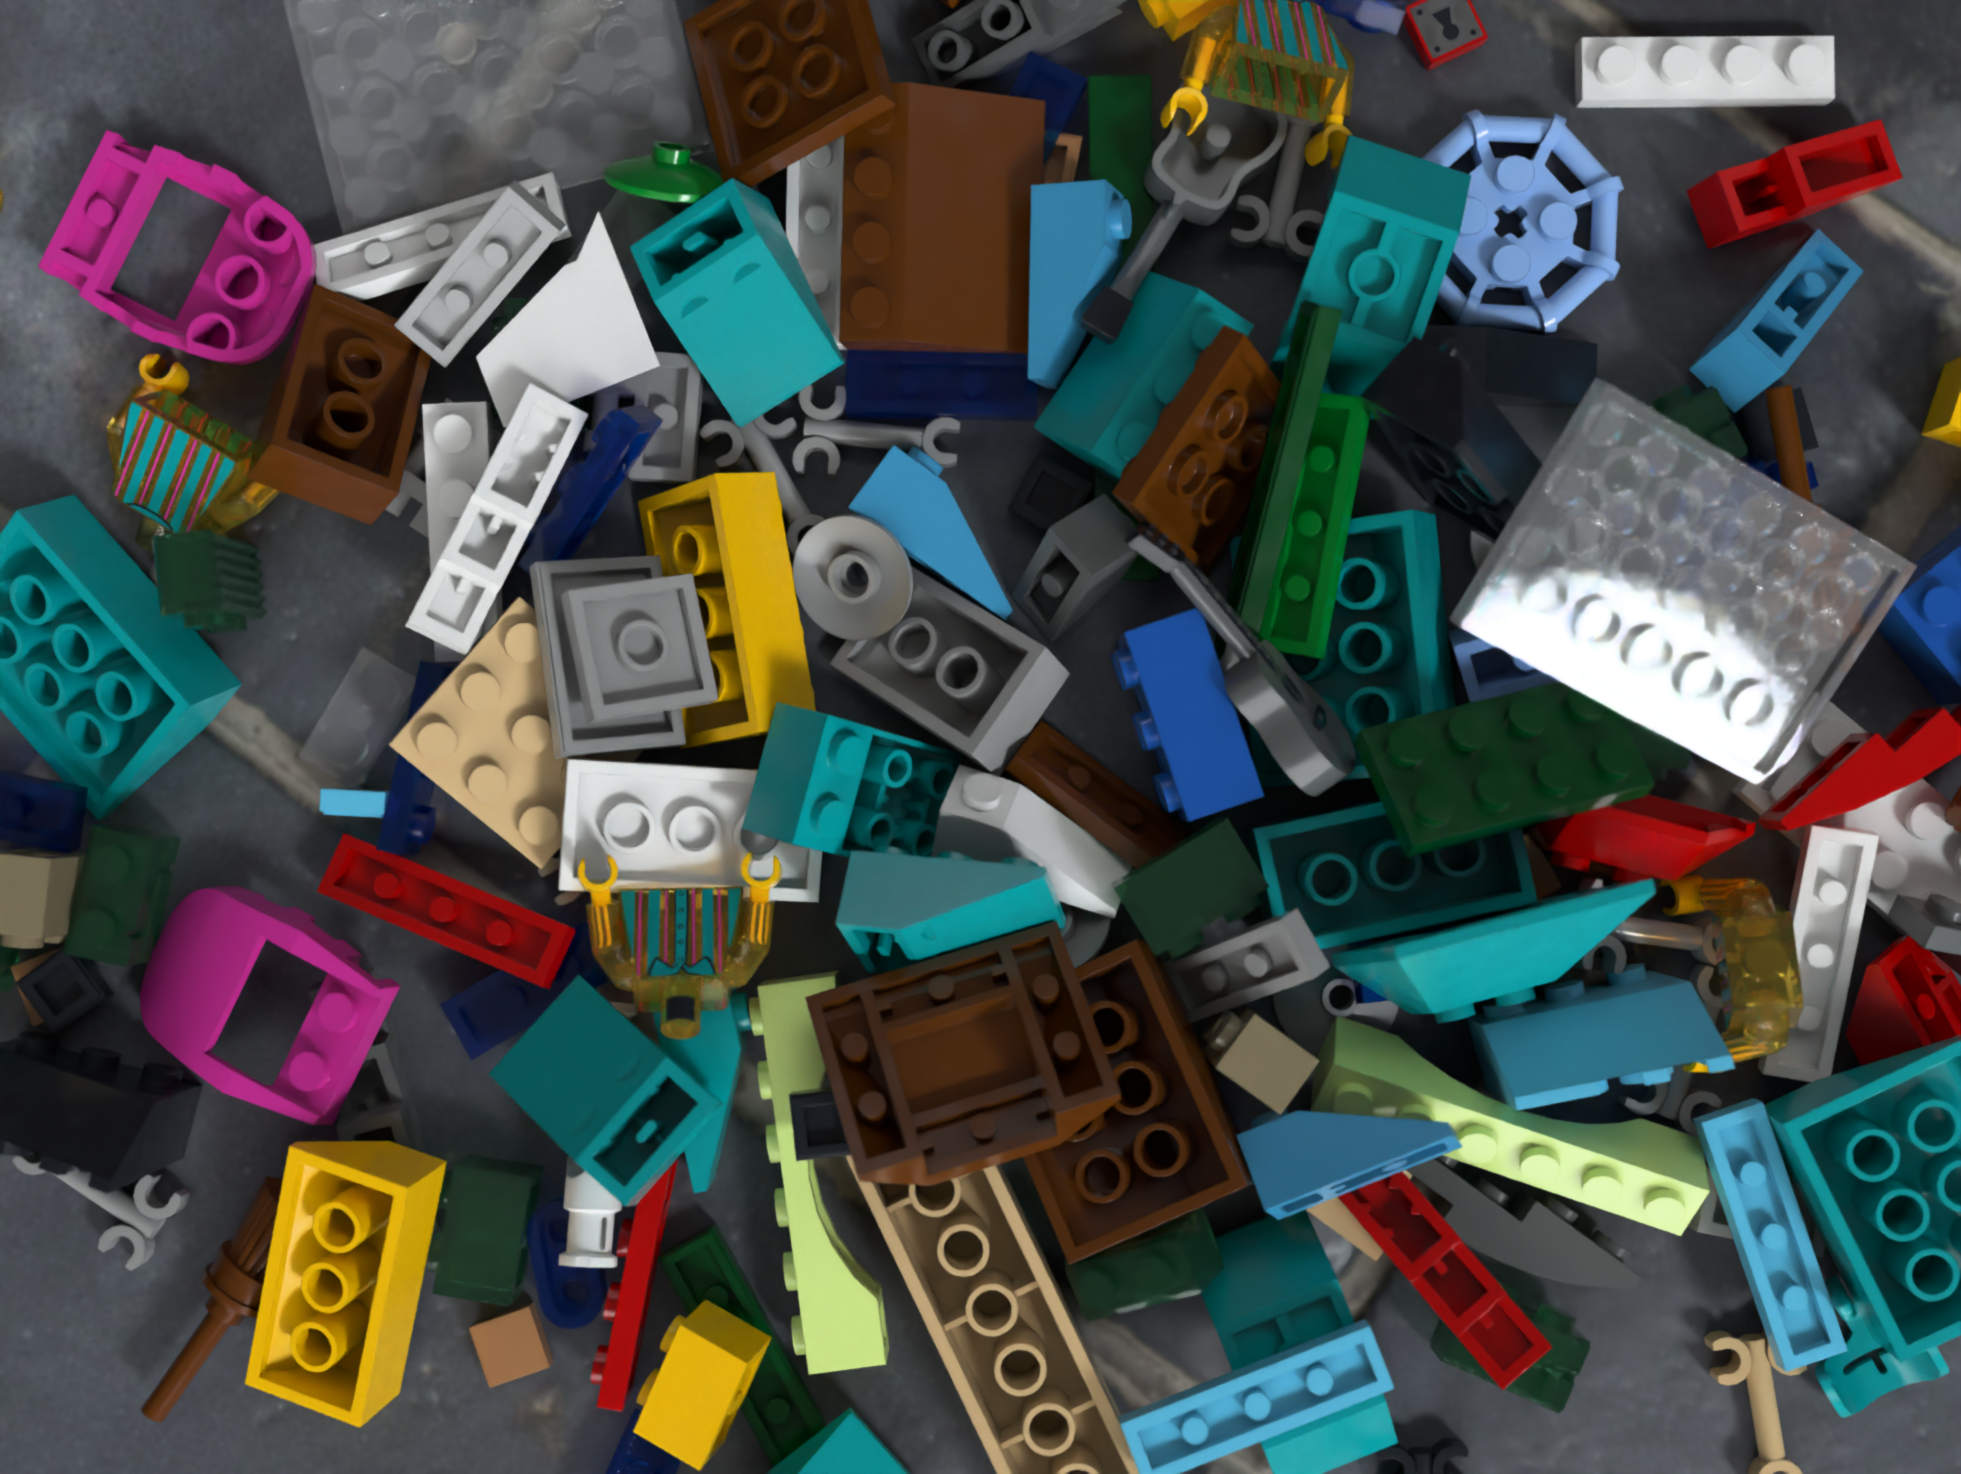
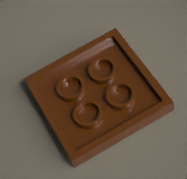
M718 0L684 21L723 184L734 178L750 188L897 105L868 0Z
M1223 325L1211 345L1204 348L1200 353L1193 372L1175 399L1164 407L1159 416L1157 426L1137 456L1133 457L1126 464L1121 474L1120 482L1112 492L1140 522L1153 523L1157 527V531L1166 533L1171 542H1177L1181 546L1180 549L1185 552V556L1206 577L1209 576L1246 520L1280 386L1279 380L1246 335L1226 325Z

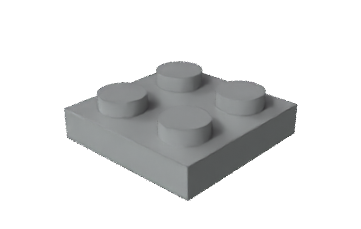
M692 573L567 590L561 595L587 724L706 705L719 700Z

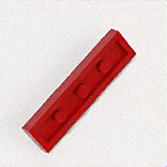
M343 833L316 891L549 990L576 932V929L346 833Z
M679 1157L638 1202L634 1219L624 1218L620 1229L616 1256L626 1258L621 1282H611L603 1313V1320L612 1321L613 1326L609 1346L603 1344L598 1346L590 1380L592 1384L601 1385L596 1406L599 1408L622 1412L632 1395L659 1261L657 1257L661 1251Z

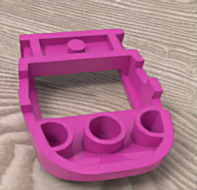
M106 130L38 267L47 274L65 280L80 291V297L129 327L131 332L149 341L174 347L206 359L241 366L255 363L267 357L282 343L290 332L314 281L316 251L310 236L292 213L267 195H261L242 182L237 174L216 164L209 166L185 158L179 152L154 145L151 152L133 147L118 133ZM166 178L231 209L175 321L111 290Z
M221 885L193 891L172 912L147 963L140 992V1010L146 1029L167 1051L222 1093L312 1125H333L400 985L392 978L376 980L358 965L363 956L343 939L335 940L314 924L315 917L296 906L283 907L265 900V895L239 886ZM266 939L327 972L273 1085L261 1083L211 1053Z

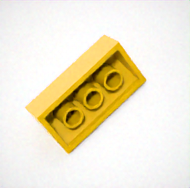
M775 472L714 473L638 501L647 556L660 555L663 577L693 574L719 700L711 704L681 709L686 744L680 746V749L768 735L777 702L816 711L815 695L811 685L804 644V631L800 621L793 581V568L788 552L782 517V504L778 494Z
M391 1141L295 1142L289 1146L245 1379L246 1385L359 1428L400 1394L447 1161Z

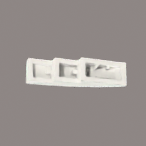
M529 383L405 627L463 655L468 653L497 593L501 589L529 531L533 527L589 415L588 413Z

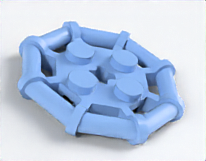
M1476 109L1464 113L1462 122L1421 158L1449 168L1470 149L1476 166L1469 174L1472 176L1461 229L1450 259L1471 285L1465 296L1445 274L1435 300L1453 320L1452 326L1537 332L1538 335L1548 336L1556 333L1557 324L1605 281L1615 279L1620 269L1619 263L1615 261L1618 193L1624 187L1620 176L1612 177L1565 125L1567 118L1556 113L1552 118L1482 115ZM1489 141L1537 144L1530 160L1518 155L1508 156L1507 158H1494ZM1551 151L1556 154L1586 189L1572 194L1567 191L1545 166ZM1592 204L1590 251H1586L1573 244V234L1577 225L1575 210ZM1503 210L1507 214L1515 212L1522 220L1519 224L1523 232L1521 238L1518 239L1511 233L1506 234L1503 238L1498 236L1494 228L1498 225L1499 219L1494 212ZM1560 262L1579 270L1548 299L1544 297L1539 281ZM1505 287L1512 288L1510 291H1521L1526 306L1483 304L1480 302L1485 290Z

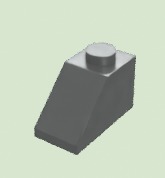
M1105 493L1049 527L1011 595L1051 642L1067 631L1126 574L1139 554L1124 541L1129 530L1135 526L1134 523L1114 505Z

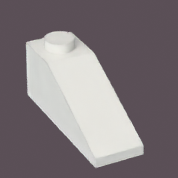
M959 764L940 808L931 857H937L941 852L950 851L968 855L975 861L1001 863V860L1007 857H1020L1031 860L1039 866L1046 868L1060 902L1115 919L1132 868L1130 863L1022 784Z

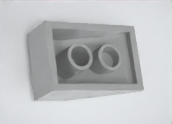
M911 566L913 593L909 607L900 622L879 637L862 641L846 640L830 665L959 754L992 775L1000 777L1070 673L1047 647Z

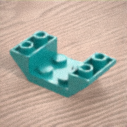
M1348 135L1326 198L1329 199L1307 266L1289 317L1282 324L1268 365L1279 382H1281L1301 302L1303 303L1304 299L1327 304L1342 310L1322 393L1361 397L1360 395L1414 336L1422 340L1460 233L1472 175ZM1371 413V414H1370V419L1376 421V419L1374 418V416H1373L1372 413Z
M1306 1210L1280 1220L1268 1214L1183 1248L1232 1371L1355 1323L1338 1279ZM1382 1393L1260 1441L1273 1474H1322L1397 1444L1398 1440L1386 1399Z

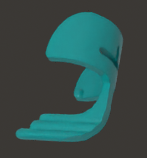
M1838 1275L1824 1280L1834 1309L1850 1328V1332L1844 1339L1848 1351L1819 1360L1815 1367V1375L1840 1417L1846 1418L1860 1412L1875 1399L1897 1388L1916 1382L1931 1381L1949 1373V1368L1937 1346L1902 1363L1886 1350L1878 1352L1885 1365L1884 1370L1877 1368L1871 1356L1852 1365L1847 1370H1843L1853 1360L1882 1346L1872 1339L1855 1303Z

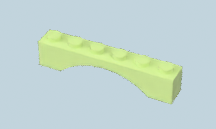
M839 971L764 980L757 986L759 997L749 999L752 1032L754 1036L764 1035L767 1060L758 1061L757 1066L760 1094L763 1100L772 1099L775 1124L766 1125L768 1156L771 1164L781 1163L784 1185L782 1188H775L776 1217L779 1227L789 1226L792 1251L783 1253L784 1279L787 1291H798L801 1315L792 1316L791 1319L793 1346L796 1355L806 1354L809 1375L885 1365L889 1352L881 1284L858 1263L838 1235L822 1200L814 1159L796 1161L789 1094L792 1091L821 1088L827 1073L805 997L840 987Z
M1336 1016L1316 1057L1319 1063L1313 1072L1311 1111L1449 1122L1457 1133L1463 1147L1443 1154V1156L1679 1236L1682 1235L1710 1192L1704 1151L1700 1139L1642 1118L1621 1123L1584 1124L1555 1120L1522 1110L1517 1111L1511 1106L1489 1098L1453 1079L1421 1057L1397 1035L1344 1017Z

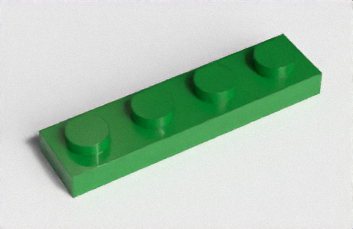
M1322 392L1320 395L1258 635L1260 642L1263 640L1269 641L1279 652L1324 659L1371 414L1364 400L1359 396Z

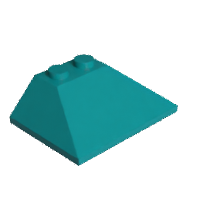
M1653 879L1567 892L1540 899L1536 903L1510 908L1511 913L1435 933L1387 939L1331 954V958L1336 969L1408 1013L1434 1014L1437 1024L1451 1022L1475 1015L1473 1003L1495 997L1497 1007H1504L1535 999L1534 986L1553 982L1560 978L1656 893Z

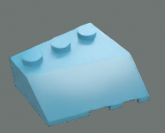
M1642 963L1626 965L1622 974L1606 972L1608 981L1584 987L1582 980L1564 981L1544 988L1545 998L1526 1003L1497 1007L1496 1001L1492 1000L1482 1005L1484 1014L1467 1018L1486 1092L1517 1111L1600 1095L1609 1089L1607 1079L1619 1077L1622 1084L1644 1083L1646 1086L1671 1081V1074L1674 1072L1673 1066L1698 1062L1708 1066L1709 1073L1734 1069L1735 1067L1727 1046L1692 983L1651 970L1646 971L1645 965Z

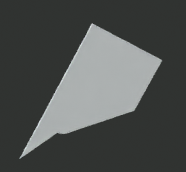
M599 211L577 261L564 265L476 356L503 427H507L529 383L568 403L660 366Z

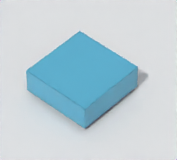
M342 788L320 789L319 811H323V815L385 818L397 817V814H401L402 792Z

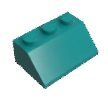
M1149 271L1131 301L1134 305L1115 343L1108 345L1096 336L1093 337L1034 425L1036 430L1117 484L1120 482L1121 474L1126 464L1133 457L1137 456L1157 426L1162 410L1169 402L1175 399L1193 372L1198 356L1204 348L1211 345L1223 325L1245 334L1246 337H1248L1255 326L1201 289Z

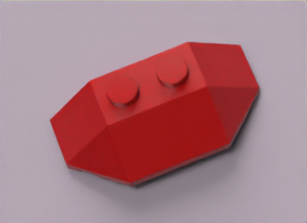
M1647 794L1637 799L1524 827L1522 830L1530 833L1537 847L1552 852L1550 864L1588 873L1590 862L1614 868L1611 880L1627 883L1652 878L1676 881L1754 834L1756 822Z
M1906 935L1895 940L1867 966L1846 1032V1037L1854 1050L1858 1062L1862 1066L1961 1035V985L1952 969L1931 951L1920 947L1913 938Z

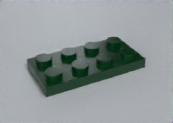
M1598 672L1360 730L1354 742L1406 858L1644 797L1656 784Z

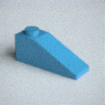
M1106 179L1031 185L1028 379L1046 389H1059L1087 334V331L1079 326L1078 321L1104 286H1110L1123 259V239H1128L1131 235L1132 215L1130 204Z
M1816 229L1721 329L1688 370L1734 413L1787 372L1864 271L1822 231Z
M893 445L848 508L851 514L872 519L884 526L897 538L909 557L978 607L1006 623L1012 616L1013 610L945 481L938 477L943 471V467L914 446L906 454Z
M1287 1109L1281 1115L1272 1110L1256 1117L1251 1121V1130L1236 1135L1263 1208L1277 1220L1463 1147L1457 1133L1449 1122L1299 1110L1289 1114Z

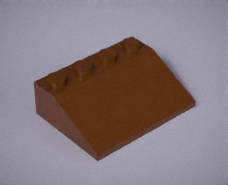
M911 82L891 83L897 105L844 134L839 341L852 356H1028L1031 185L1044 184L1045 101Z
M1136 939L1075 968L1121 1092V1099L1060 1145L1023 1157L1069 1265L1254 1183L1236 1136L1240 1134L1239 1129L1154 941Z

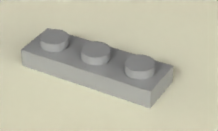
M514 180L394 326L446 368L566 224Z
M1298 908L1175 956L1164 963L1190 1023L1315 979L1330 967Z

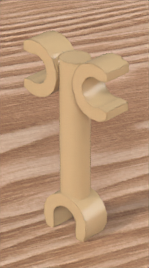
M1721 1330L1710 1332L1704 1336L1705 1344L1713 1351L1731 1349L1732 1358L1726 1366L1709 1369L1710 1377L1719 1384L1727 1386L1738 1384L1746 1378L1759 1455L1749 1465L1747 1474H1773L1777 1471H1783L1784 1474H1803L1799 1467L1785 1456L1771 1366L1781 1374L1792 1376L1807 1370V1365L1787 1372L1777 1366L1765 1330L1761 1334L1742 1335L1739 1339L1731 1333Z

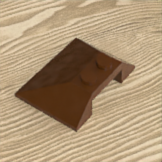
M1057 921L805 997L858 1181L932 1186L1060 1145L1121 1099V1092Z

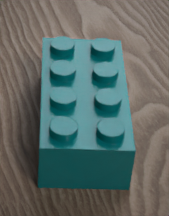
M1380 798L1244 828L1264 921L1298 908L1320 949L1538 902L1522 828L1408 858L1405 856Z

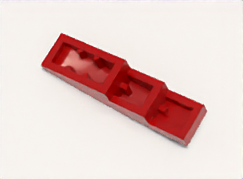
M1961 704L1950 713L1944 708L1914 710L1884 739L1877 732L1850 734L1765 811L1757 821L1765 829L1793 830L1853 811L1920 780L1961 754Z
M1403 1171L1338 1196L1339 1200L1502 1391L1553 1348Z

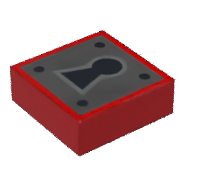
M1419 0L1404 7L1400 14L1427 71L1484 45L1488 39V35L1471 0Z

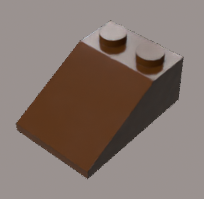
M315 283L308 295L264 414L246 479L372 525L399 493L431 356L394 326L399 320L398 318Z

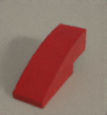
M1879 119L1786 146L1766 158L1718 171L1689 188L1686 192L1707 249H1711L1822 211L1892 184L1903 177L1882 120Z

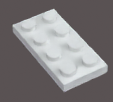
M1822 694L1811 695L1732 792L1761 816L1850 734L1867 732ZM1923 778L1858 809L1817 822L1869 830L1879 835L1866 904L1904 936L1908 934L1887 917L1898 894L1927 900L1930 894H1938L1961 904V833L1955 831L1954 826L1948 825L1945 821L1944 814L1950 801ZM1805 826L1789 831L1778 830L1801 849Z
M567 758L558 879L559 890L590 892L585 890L578 880V866L583 858L585 861L586 878L594 884L605 883L610 878V869L607 863L608 854L616 861L618 867V876L614 885L610 888L611 893L635 890V894H639V890H642V894H649V890H660V895H665V890H667V895L675 896V890L689 889V896H692V889H695V897H702V889H713V897L718 898V889H720V897L728 898V889L741 888L740 899H749L751 885L744 880L741 874V864L743 858L749 852H753L751 876L754 880L765 881L770 878L774 870V854L782 864V877L776 886L770 888L769 900L819 902L822 851L786 843L742 828L758 769Z

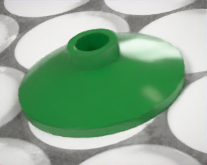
M670 141L653 142L651 154L624 158L604 168V180L612 187L637 196L664 201L696 203L723 184L720 172L690 159L691 147Z

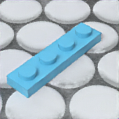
M1752 1098L1693 1118L1776 1365L1787 1372L1848 1351L1763 1102Z
M1366 1319L1118 1417L1139 1474H1179L1395 1388L1371 1327Z

